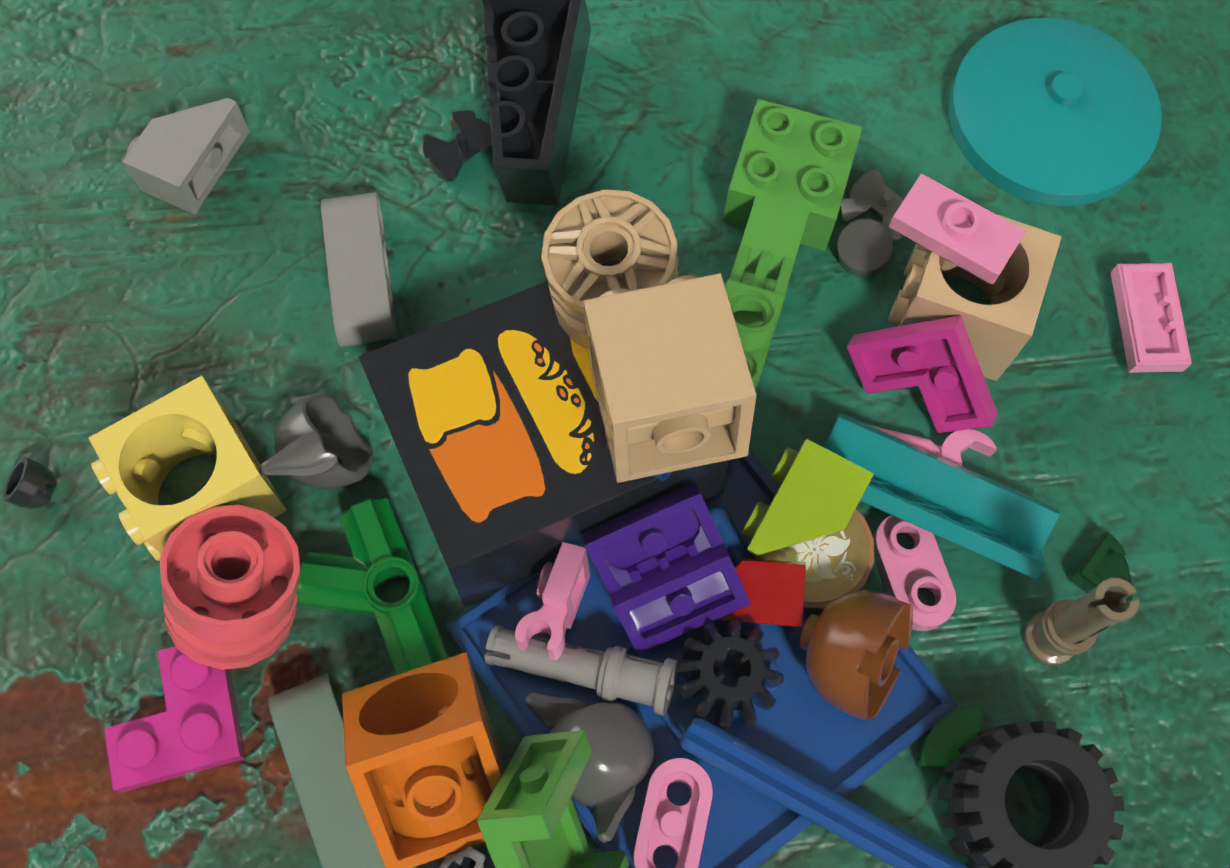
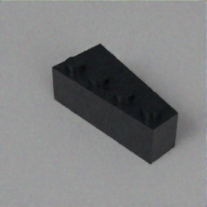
M482 0L484 5L483 28L488 64H486L487 82L491 101L489 109L493 164L506 202L558 206L591 34L586 0Z

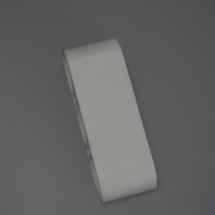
M377 192L322 199L321 214L331 307L339 346L348 347L397 339L385 230Z

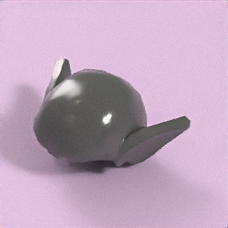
M316 393L292 398L290 402L292 408L279 420L274 432L275 455L263 462L259 467L260 473L265 475H287L297 483L312 488L337 489L362 480L370 470L374 458L370 446L352 426V416L341 411L337 399L329 394Z
M530 693L525 698V705L550 733L585 731L592 754L571 798L583 806L593 808L598 840L603 843L611 841L624 813L633 801L636 785L645 778L655 762L656 751L647 725L630 706L621 702H600L589 705L574 698L551 697Z

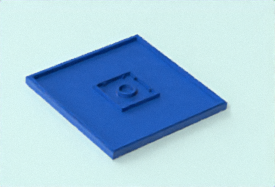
M750 448L748 456L729 460L724 492L705 501L708 508L723 506L729 511L746 548H748L752 538L744 535L742 531L758 501L770 506L780 488V485L771 479L772 475ZM587 552L590 578L571 629H566L565 643L606 652L609 647L614 648L617 645L625 647L628 655L661 663L667 657L677 661L685 659L694 660L687 654L683 646L689 637L699 639L706 644L702 631L704 625L642 653H636L612 607L610 594ZM749 552L751 558L754 559V554ZM542 571L490 594L445 626L463 653L467 652L470 664L522 738L524 736L550 734V731L525 705V698L530 693L551 697L574 698L589 705L605 702L602 700V697L597 696V690L485 663V654L487 652L492 653L493 651L486 650V644L489 634L495 625L516 630L517 624L525 615L542 608L543 600L537 596V587ZM823 610L803 611L802 627L740 622V638L747 640L751 631L755 628H759L764 632L761 641L756 646L759 652L767 648L776 647L780 653L778 659L764 668L777 670L782 673L784 681L779 687H765L772 693L776 703L769 711L753 704L757 720L752 725L746 726L740 720L736 709H733L731 725L728 729L722 730L842 797L848 795L932 728L942 717L958 707L908 645L907 650L898 649L893 667L901 670L890 696L878 716L873 720L867 718V721L857 718L824 701L812 687L807 673V651L800 648L801 634L808 618L812 614L821 616ZM712 621L718 627L722 637H725L729 621ZM540 632L535 634V636L551 638L547 633ZM724 661L720 670L714 671L716 677L724 675L721 683L728 687H734L738 679L744 676L742 670L737 673L734 672L737 664L730 661ZM676 674L671 701L665 716L655 714L652 706L620 698L614 701L630 706L643 719L650 731L656 757L649 773L636 785L633 801L624 813L611 841L603 843L598 840L593 808L583 806L572 800L580 822L600 851H625L629 862L628 868H634L633 850L649 780L653 772L662 763L675 758L689 759L699 764L708 774L712 784L713 795L698 868H756L812 823L807 818L682 749L680 745L682 736L688 724L696 718L694 713L703 698L701 695H698L690 700H682L679 690L686 683L695 679ZM712 706L710 712L704 718V720L718 728L719 709ZM673 782L667 787V797L674 805L682 806L688 803L690 791L684 783ZM668 846L657 847L653 853V863L656 868L675 867L677 856L674 850Z

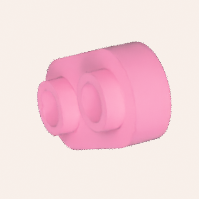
M893 515L888 516L873 534L874 559L887 595L896 597L898 600L913 606V630H933L950 618L956 606L955 589L934 534ZM897 533H907L914 540V548L905 549L901 547L897 542ZM918 588H927L934 594V606H927L921 603L917 596Z
M675 758L662 763L653 772L647 786L633 850L634 868H656L653 863V853L659 846H668L674 850L677 856L674 868H698L713 789L708 774L696 762L684 758ZM673 782L684 783L690 791L688 803L682 806L671 803L667 797L668 785Z

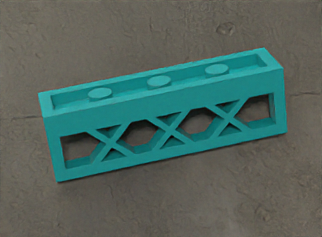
M839 413L824 448L874 473L860 501L1038 580L1046 565L1041 550L1060 516L1058 508Z

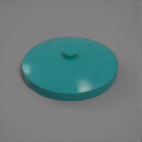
M1058 18L1019 20L1001 26L985 35L969 50L963 59L952 83L948 103L949 120L954 138L960 150L976 171L996 187L1013 196L1049 206L1089 204L1107 198L1123 189L1136 177L1154 152L1159 140L1162 122L1161 104L1157 90L1141 62L1120 42L1098 29L1082 23Z

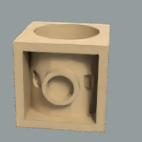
M1003 216L1000 217L1024 229L1026 232L993 285L924 246L915 244L904 275L907 276L902 290H899L888 319L889 322L895 323L899 327L961 315L985 378L994 381L1000 378L1032 337L1062 236ZM943 277H957L972 282L984 291L992 305L977 304L962 298L949 287Z
M721 273L704 277L685 275L677 277L664 285L633 291L629 289H615L604 293L598 298L583 300L590 368L617 483L748 456L756 392Z

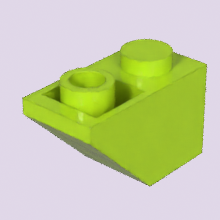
M807 438L799 452L787 447L771 477L772 480L781 484L770 506L758 501L742 531L744 535L752 538L747 551L760 556L845 530L874 473Z

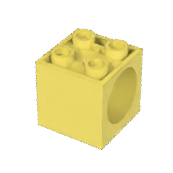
M202 375L89 437L92 446L100 458L91 463L95 475L110 495L118 494L127 508L118 514L121 523L131 539L138 546L144 543L157 561H160V556L169 535L188 517L208 508L243 505L265 511L274 518L287 511L267 475L260 473V463L235 420ZM198 455H217L215 469L211 478L196 495L177 504L158 505L160 487L165 477L176 465Z

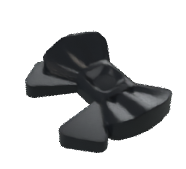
M455 111L452 113L453 121L460 133L450 143L430 136H426L423 139L425 158H429L435 174L445 181H454L462 164L477 153L493 151L491 125L481 119H476V114L473 111Z

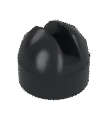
M26 457L21 458L6 481L3 490V500L28 509L44 506L52 499L50 496L42 493L44 488L57 487V481L53 472L39 462Z

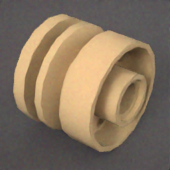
M600 190L579 196L557 212L544 233L541 259L559 325L575 343L587 349L588 340L583 300L598 298L604 293L615 289H629L633 291L664 285L679 277L677 270L678 243L671 222L652 201L630 191Z

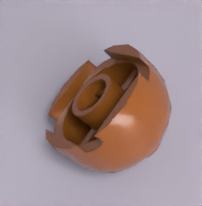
M861 590L848 592L826 606L821 616L812 614L808 618L801 634L800 648L807 651L806 669L811 685L824 701L847 714L867 721V718L873 720L878 716L887 702L901 670L893 667L898 649L907 650L913 625V606L884 593Z

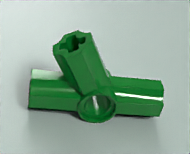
M369 499L351 506L346 513L339 516L353 557L308 552L300 570L299 605L308 608L375 616L397 675L449 658L426 598L424 586L417 574L389 499ZM394 579H404L410 582L408 593L400 601L387 603L381 600V591L386 583Z

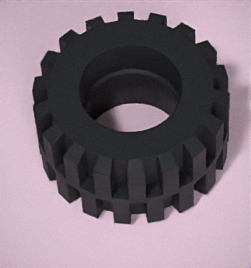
M1029 720L983 730L977 733L978 738L966 740L957 748L962 756L958 759L949 760L943 770L944 774L952 778L951 783L939 786L938 800L948 801L949 813L939 814L942 828H954L957 836L948 841L954 852L970 856L966 863L967 867L1094 868L1093 864H1109L1115 852L1107 844L1109 840H1121L1124 825L1114 822L1115 811H1125L1123 796H1113L1110 784L1118 782L1113 768L1101 769L1097 763L1104 754L1094 744L1079 745L1082 734L1070 727L1057 730L1056 722L1040 720L1030 723ZM1020 767L1031 771L1041 780L1051 801L1052 812L1049 826L1045 834L1034 844L1025 841L1015 831L1009 821L1005 808L1007 784L1014 772Z

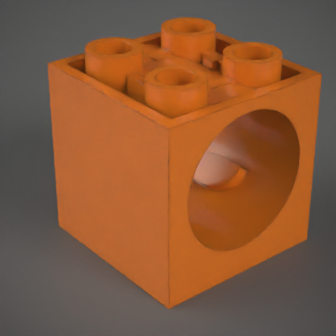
M467 652L342 693L345 767L385 868H413L444 857L447 854L464 850L468 846L473 847L484 843L485 841L477 819L503 775L505 768Z

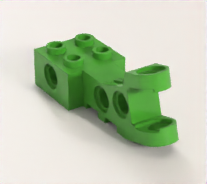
M757 99L728 189L722 220L724 223L745 228L725 289L755 391L757 390L769 346L779 320L799 246L802 244L826 250L837 220L863 128Z

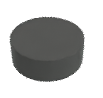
M858 219L849 223L841 231L838 238L837 256L840 264L846 271L856 276L866 277L879 273L890 261L893 249L892 236L882 223L873 219Z

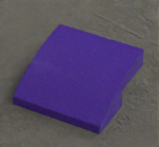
M696 482L582 533L584 546L610 594L612 607L637 654L751 604Z

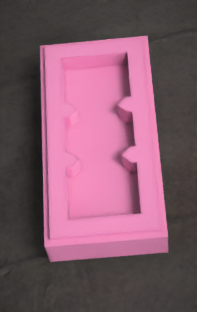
M922 173L894 214L889 225L893 230L992 285L1026 232L1024 229Z
M1172 263L1117 264L1111 271V279L1128 372L1185 371L1192 364Z

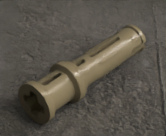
M1109 578L1077 600L1062 599L1052 603L1045 611L1035 614L1025 625L1023 638L1028 652L1037 661L1046 665H1058L1070 660L1072 656L1087 651L1095 643L1098 633L1119 622L1132 618L1137 613L1140 605L1139 599L1131 600L1127 603L1125 601L1127 597L1136 594L1137 591L1128 581L1121 578Z

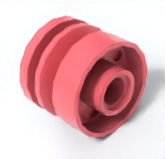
M243 505L214 506L188 517L169 535L160 556V575L165 627L176 648L198 664L221 670L249 667L272 656L289 637L297 610V591L300 579L298 546L286 526L267 512Z

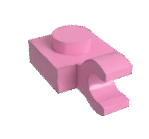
M562 542L555 563L546 562L540 574L537 587V596L542 598L543 606L538 611L525 615L517 624L515 640L518 650L525 652L531 637L543 632L551 636L546 648L549 659L556 661L561 656L565 648L566 629H571L590 578L586 548Z

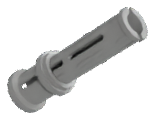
M495 625L489 634L486 650L493 651L492 653L487 652L485 654V663L488 665L507 667L597 690V696L602 697V700L605 702H614L617 698L652 706L654 713L665 716L675 685L676 665L678 662L676 659L667 657L661 663L628 655L625 647L617 645L614 648L609 647L606 652L565 643L563 653L555 661L548 657L546 649L550 640L548 638L533 635L529 641V646L524 652L518 650L515 630Z

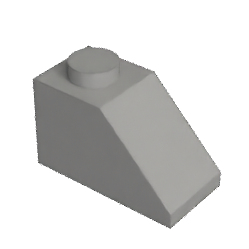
M224 98L151 119L142 134L134 138L130 143L122 163L140 191L195 215L250 131L238 103L232 99Z

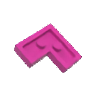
M961 315L856 334L847 345L866 394L919 386L937 433L992 427L998 413Z
M176 646L157 651L167 711L104 728L113 791L123 793L246 759L230 669L221 670L198 664L178 650Z

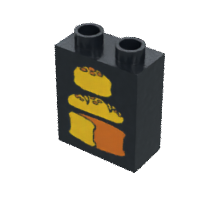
M548 281L358 356L464 606L542 571L548 561L555 563L562 542L585 548L582 538L583 532L696 482L704 501L724 492L729 460L673 471L664 481L649 476L617 483L610 451L606 447L607 437L590 368L589 349L575 343L559 325Z

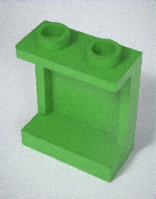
M584 730L524 736L477 819L495 868H628L629 862L625 851L593 852L589 848L571 798L592 754Z

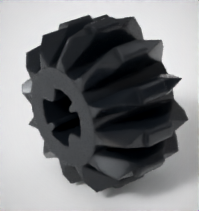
M737 619L729 621L725 637H722L718 627L713 622L705 624L702 631L706 644L699 639L689 637L685 641L683 648L694 660H680L676 665V674L695 679L680 688V698L682 700H690L701 695L703 700L694 713L695 717L704 719L712 706L718 708L717 721L721 729H728L731 725L733 709H736L740 720L746 726L752 725L757 720L753 704L769 711L776 703L772 693L765 687H779L784 681L782 673L777 670L764 668L778 659L780 656L776 647L767 648L759 652L756 646L761 641L764 632L759 628H755L751 631L747 640L740 638L741 625ZM724 661L734 662L737 664L734 672L737 673L742 670L744 674L743 677L738 679L734 687H728L721 683L724 675L716 677L714 671L720 670Z

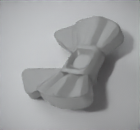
M871 170L856 181L850 191L849 198L842 199L840 206L842 223L849 224L872 208L883 217L882 224L889 230L893 242H897L904 235L893 230L889 225L904 200L890 188L885 187L882 175L878 170Z

